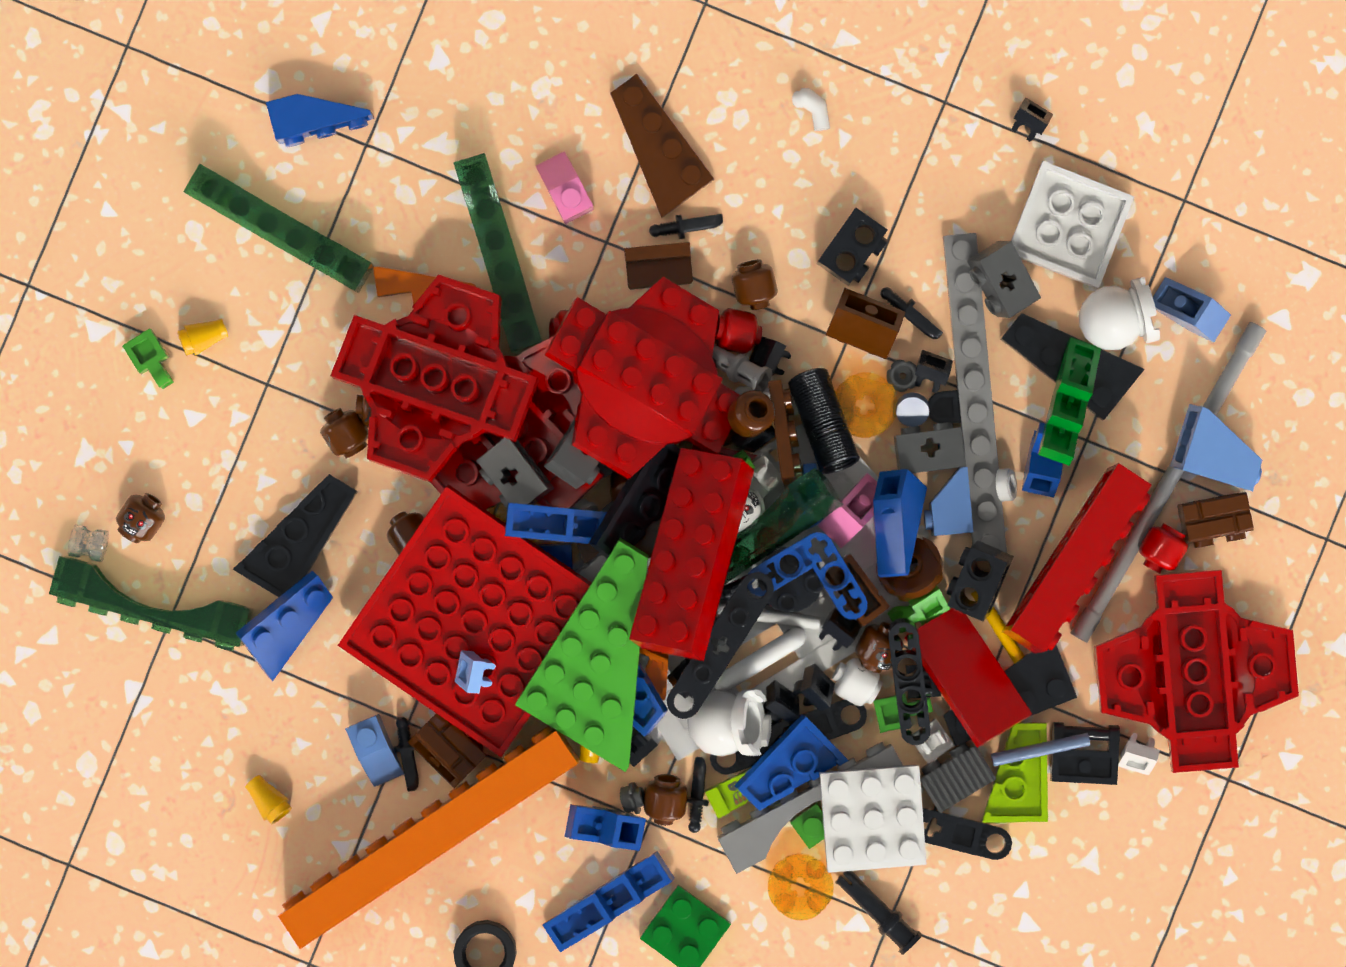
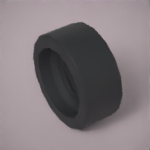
M490 920L476 921L467 926L456 940L453 951L456 967H472L466 958L467 944L474 936L483 933L496 936L504 946L505 955L499 967H513L517 954L515 940L510 931L498 922Z

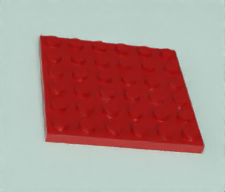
M448 484L337 646L484 747L502 757L531 716V714L515 705L517 699L591 582L528 538L505 536L506 523ZM461 650L473 651L482 659H488L496 665L495 669H486L483 672V677H488L492 681V686H481L479 693H467L455 683Z

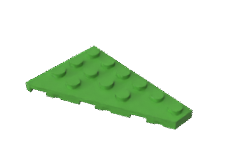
M619 538L515 705L626 772L630 764L640 647L629 640L647 575L649 555Z

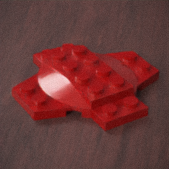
M438 274L412 306L413 310L407 317L399 320L395 318L383 325L357 315L353 316L330 376L335 380L361 388L363 396L371 408L367 459L369 461L431 483L464 442L470 441L483 433H491L514 442L517 441L539 379L508 368L505 357L499 349L502 302L500 295Z
M665 277L656 282L629 308L609 311L606 314L579 297L574 299L544 356L573 372L575 385L578 384L582 393L577 407L572 446L627 479L638 472L667 444H677L687 440L707 453L719 454L731 430L727 419L728 409L731 403L740 396V394L721 383L723 378L718 376L712 359L719 310Z
M553 336L515 357H504L508 368L539 379L538 386L517 438L554 486V489L540 499L538 503L541 506L571 509L605 475L600 470L590 485L585 483L575 489L544 467L575 418L582 394L578 384L575 385L573 372L544 356L554 338ZM483 433L470 441L462 443L432 480L431 484L440 494L449 484L485 510L502 503L499 498L502 493L495 484L490 485L484 480L479 472L482 467L476 460L504 438L491 433ZM509 470L511 473V477L508 479L509 482H517L515 476L518 474L517 470Z
M1222 570L1154 575L1157 608L1145 619L1140 627L1094 646L1100 712L1150 724L1159 734L1168 739L1172 773L1239 768L1236 734L1243 729L1249 717L1299 696L1293 630L1241 618L1232 607L1224 602Z

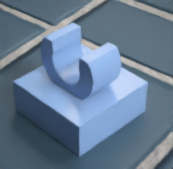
M461 650L455 683L467 693H479L481 686H492V681L488 677H483L484 670L495 669L496 665L488 659H482L473 651Z

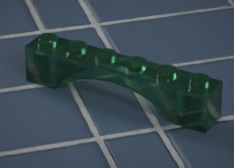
M483 153L453 163L493 293L500 295L502 298L501 321L512 354H516L543 342L491 168L486 154Z
M200 163L183 191L191 198L358 294L372 272L373 267H375L373 263L283 213Z
M813 468L789 484L780 497L762 515L737 534L724 584L843 505L826 476L816 468Z
M59 556L49 595L57 597L56 603L70 607H76L77 602L89 605V612L107 616L108 611L121 614L119 619L121 621L139 625V621L143 620L152 623L151 629L170 634L171 629L184 632L183 638L202 643L203 637L215 640V647L228 651H234L235 646H244L236 632L251 621L254 608L226 600H218L204 607L191 610L171 611L154 608L135 601L117 589L96 564L68 556Z

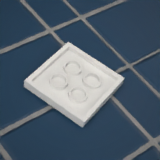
M1042 161L1011 241L1022 260L1098 289L1135 196Z
M918 764L819 772L826 869L828 873L927 865L920 769Z

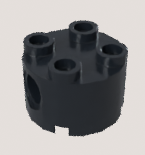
M783 547L770 553L761 563L765 562L766 560L770 559L771 557L775 556L776 554L780 553L788 547ZM785 555L781 558L779 566L784 573L793 574L797 571L799 562L795 556ZM773 562L768 564L767 568L771 572L766 575L770 579L775 577L776 583L781 582L783 578L776 573ZM817 562L816 565L819 568V570H821V567ZM812 568L775 590L768 605L785 613L802 611L810 607L818 599L823 585ZM757 579V588L760 587L762 591L766 590L765 583Z

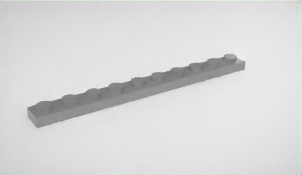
M977 234L943 236L956 382L959 392L960 424L966 460L965 467H968L974 531L971 533L972 545L977 541H981L1007 553L1003 507L996 490V472L999 469L982 289L973 282L969 273L971 268L967 260L978 254ZM977 558V562L987 561L984 558Z

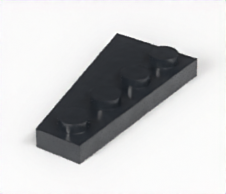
M1021 313L1000 340L1056 383L1070 337L1078 338ZM1101 349L1093 393L1088 401L1087 409L1102 421L1105 420L1145 369Z
M674 443L664 446L638 472L627 479L597 528L589 544L605 558L609 556L619 538L634 546L645 535V529L651 522L658 521L663 516L680 453V448Z
M329 474L233 570L275 596L280 597L309 573L358 491Z
M1057 645L1053 650L1048 649L1042 653H1027L1022 659L1004 671L1032 712V715L1077 698ZM952 709L943 714L955 746L972 740Z

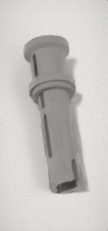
M714 344L712 359L715 366L725 372L730 381L734 383L739 381L754 391H761L762 393L768 387V382L772 378V369L767 366L760 367L750 362L748 356L744 354L734 355Z

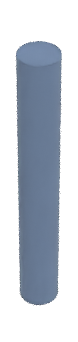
M1088 733L992 753L991 759L993 766L1004 765L1090 746V739Z

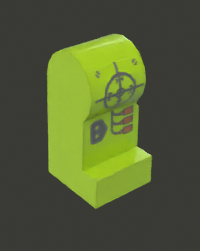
M749 769L704 790L718 819L747 803L748 800L734 785Z

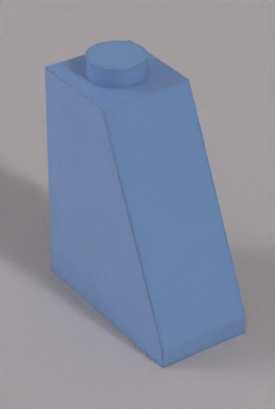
M1189 404L1170 467L1253 492L1254 486L1261 478V464L1263 460L1208 408Z

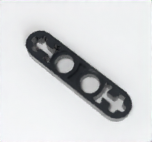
M899 618L894 620L888 628L899 724L902 738L911 745H920L928 740L931 729L919 635L913 621L907 618ZM906 627V631L909 633L912 632V634L907 635L909 650H902L900 638L894 636L899 633V628ZM904 658H911L917 664L915 671L910 674H904L898 670V664ZM910 689L916 690L920 693L921 698L917 704L907 705L902 701L904 692ZM915 713L917 714L919 727H924L919 730V735L916 736L912 734V731H906V729H910L912 726L910 714Z

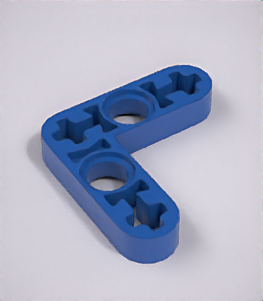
M815 532L806 536L748 572V574L754 572L768 574L771 570L767 568V565L773 562L776 573L783 578L779 583H776L775 577L771 579L775 591L813 568L836 609L843 617L857 619L864 615L867 610V600L832 540L822 532ZM813 538H816L819 542L823 540L826 542L827 546L823 548V551L827 558L832 553L836 557V561L826 563L821 570L816 565L817 562H822L821 557L818 553L811 554L809 552V548L812 547L811 540ZM785 555H793L798 559L799 567L793 574H786L780 569V560ZM832 566H838L844 572V580L840 585L833 586L826 581L825 573ZM755 579L750 581L747 586L750 593L755 596H764L766 590L762 591L760 587L754 589L751 583ZM849 582L854 587L851 590H847L851 598H859L861 601L857 606L859 611L856 614L851 610H844L843 606L846 605L847 601L843 594L836 598L833 593L846 587Z

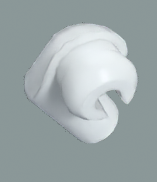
M801 88L800 91H795L792 95V103L796 108L804 107L812 113L814 131L830 129L825 99L810 88Z

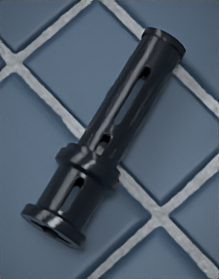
M844 871L843 874L852 884H849L841 875L835 883L879 925L877 928L881 935L886 934L899 947L898 952L904 955L923 934L920 931L915 932L902 919L903 914L900 911H892L853 871Z

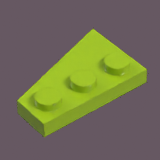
M1018 723L1011 727L1004 751L1047 742V723ZM1047 755L999 765L995 776L996 780L993 782L981 822H1048Z

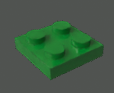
M678 884L642 933L640 940L677 967H701L728 930L731 922Z

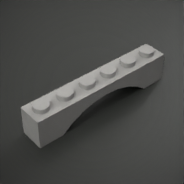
M880 742L865 751L867 756L856 762L853 757L848 759V762L836 767L838 771L903 766L891 744L884 746L883 742ZM820 777L814 781L809 780L807 782L809 787L799 793L795 788L794 792L780 799V803L771 808L767 806L760 811L758 809L749 813L751 818L740 824L737 819L720 828L722 834L717 836L718 841L736 874L766 859L770 847L781 829L797 813L821 800Z

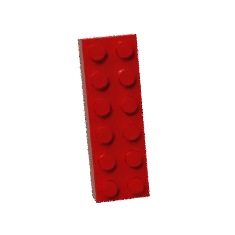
M685 448L680 449L629 640L642 649L704 661L754 474V469L743 459Z
M1120 463L1107 468L1002 630V633L1034 654L1045 652L1048 649L1053 650L1062 636L1058 630L1066 621L1070 623L1080 608L1076 602L1084 593L1088 595L1098 580L1094 576L1096 571L1101 566L1106 567L1116 552V550L1112 549L1114 543L1120 538L1123 540L1134 524L1130 521L1132 515L1137 511L1141 512L1150 500L1151 495L1147 492L1152 484Z

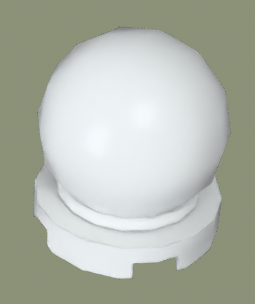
M1145 277L1132 279L1129 290L1119 286H1104L1086 298L1079 311V327L1090 343L1103 350H1120L1131 345L1138 336L1143 337L1146 344L1160 340V329H1154L1151 316H1156L1157 312L1149 284L1145 285Z
M743 689L737 695L719 690L711 692L699 711L687 719L689 735L695 745L708 754L726 756L739 751L742 755L760 756L761 747L768 746L771 736V715H765L762 702L767 701V698L761 690Z

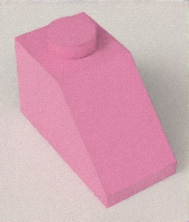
M565 151L536 165L565 224L594 210L593 204Z
M868 473L818 525L840 548L846 545L874 516L873 499L877 481Z

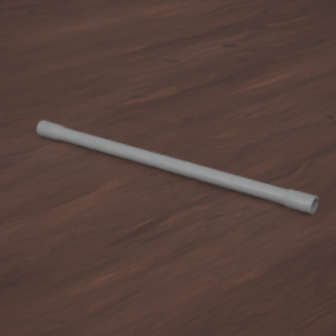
M1249 322L1235 346L1233 355L1203 405L1214 415L1218 414L1246 363L1254 355L1267 330L1253 322ZM1171 462L1089 605L1083 610L1070 634L1088 643L1099 624L1102 613L1138 553L1140 545L1150 528L1153 527L1184 473L1183 470L1170 467Z

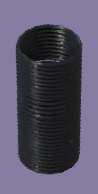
M825 368L810 369L791 378L788 386L807 438H809L808 441L810 442L820 473L831 474L856 464L860 457L858 456L859 454L857 453L849 427H847L848 424L846 423L839 399H837L828 370Z

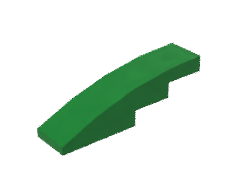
M1070 337L1052 395L1038 455L1070 466L1075 455L1078 434L1084 424L1087 404L1093 393L1101 348Z

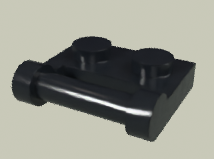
M1053 722L1052 740L1088 733L1090 740L1107 741L1108 747L1107 751L1072 749L1051 754L1050 781L1117 785L1120 742L1119 725H1108V728L1064 726L1063 722Z

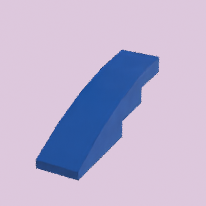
M508 503L505 536L589 544L607 512Z
M656 851L566 908L542 926L559 952H562L612 922L617 916L636 906L646 897L668 885L675 877L659 852Z

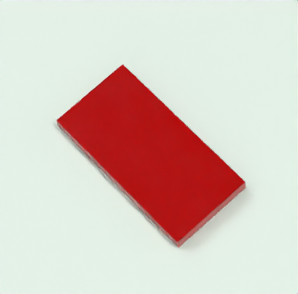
M952 608L917 628L922 665L977 748L1032 715V712L966 614Z

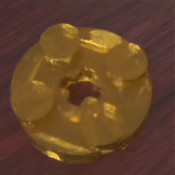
M862 372L849 376L835 391L852 436L870 438L882 434L892 425L896 418L898 399L895 389L885 378L877 374ZM864 396L870 397V403L874 404V410H868L866 415L861 414L860 407L856 406V401L863 400Z
M796 853L786 856L774 865L768 878V894L772 904L779 912L793 920H808L816 917L826 908L833 896L834 884L831 873L827 872L826 866L821 860L809 854ZM797 878H803L805 883H810V889L804 890V895L798 896L796 890H791V884H795Z

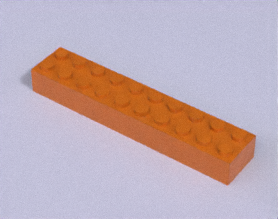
M547 726L532 736V745L524 749L520 744L505 754L503 757L506 761L505 763L497 767L493 762L477 773L476 778L478 781L472 785H469L467 781L463 782L450 791L448 795L451 799L443 804L440 799L436 800L420 812L423 816L421 819L415 822L412 817L393 830L394 837L387 840L385 836H382L365 849L367 855L360 859L358 854H355L337 868L340 873L333 877L328 872L309 886L312 890L310 893L305 895L301 890L282 904L284 911L278 917L299 949H302L576 766L580 761L579 757L565 736L555 729L552 731Z

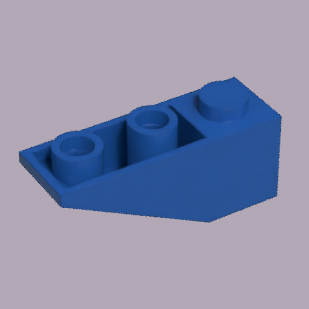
M301 94L266 102L275 139L279 144L285 143L286 147L305 143L304 138L317 135L318 139L337 134L335 129L346 126L349 127V130L360 129L368 126L367 121L374 119L373 113L368 109Z
M908 469L879 472L873 507L877 569L880 578L909 575L927 487Z

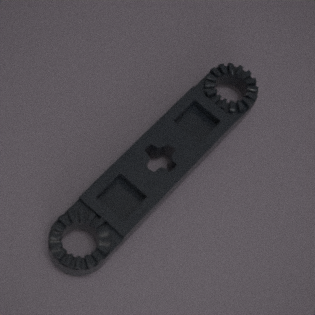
M754 572L746 575L713 624L704 661L691 659L668 694L667 706L674 716L687 719L699 711L773 596V582L766 574ZM759 579L765 583L766 593L762 598L754 599L749 596L747 586L750 581ZM722 636H725L727 638L726 645L729 647V650L726 653L720 651L717 655L713 652L715 646L711 642L713 638L721 639ZM680 692H687L693 697L692 708L688 711H679L674 705V699Z
M844 699L832 703L830 708L821 712L818 709H814L802 714L828 740L862 728L867 719V711L864 705L858 707ZM852 705L858 708L860 717L856 723L846 724L841 719V712L846 706ZM784 720L773 726L771 725L769 744L767 747H761L760 756H746L737 751L735 753V763L730 767H722L717 762V755L710 754L712 767L718 773L724 775L752 767L779 739V736H782L783 729L791 725Z
M922 807L923 822L929 823L931 818H936V824L941 826L940 831H934L932 836H928L927 830L924 828L925 843L991 860L1003 859L1012 849V839L1009 833L1001 827L943 812L939 813L938 811ZM999 834L1004 838V847L999 852H991L987 849L986 841L990 835Z

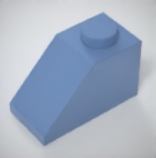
M1167 277L1164 278L1153 296L1155 308L1158 312L1188 331L1211 342H1215L1231 316L1213 298Z
M968 467L958 468L929 502V510H924L925 530H931V536L974 532Z
M380 714L345 728L356 756L374 787L404 775L403 768Z

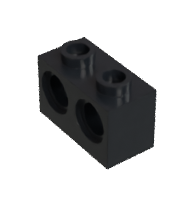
M855 207L818 260L817 265L847 286L850 285L852 280L859 283L870 268L864 263L871 253L878 256L889 241L883 237L888 229ZM860 227L869 228L873 233L872 242L868 244L858 242L855 237V231ZM840 254L852 256L854 267L851 270L843 271L837 266L836 258Z
M977 541L971 548L965 547L958 565L963 566L959 578L954 576L947 589L946 594L951 596L947 606L984 622L993 609L1014 556L981 541ZM977 558L986 559L990 563L991 570L989 572L980 570L977 566ZM965 588L975 589L978 593V601L969 600L965 595Z

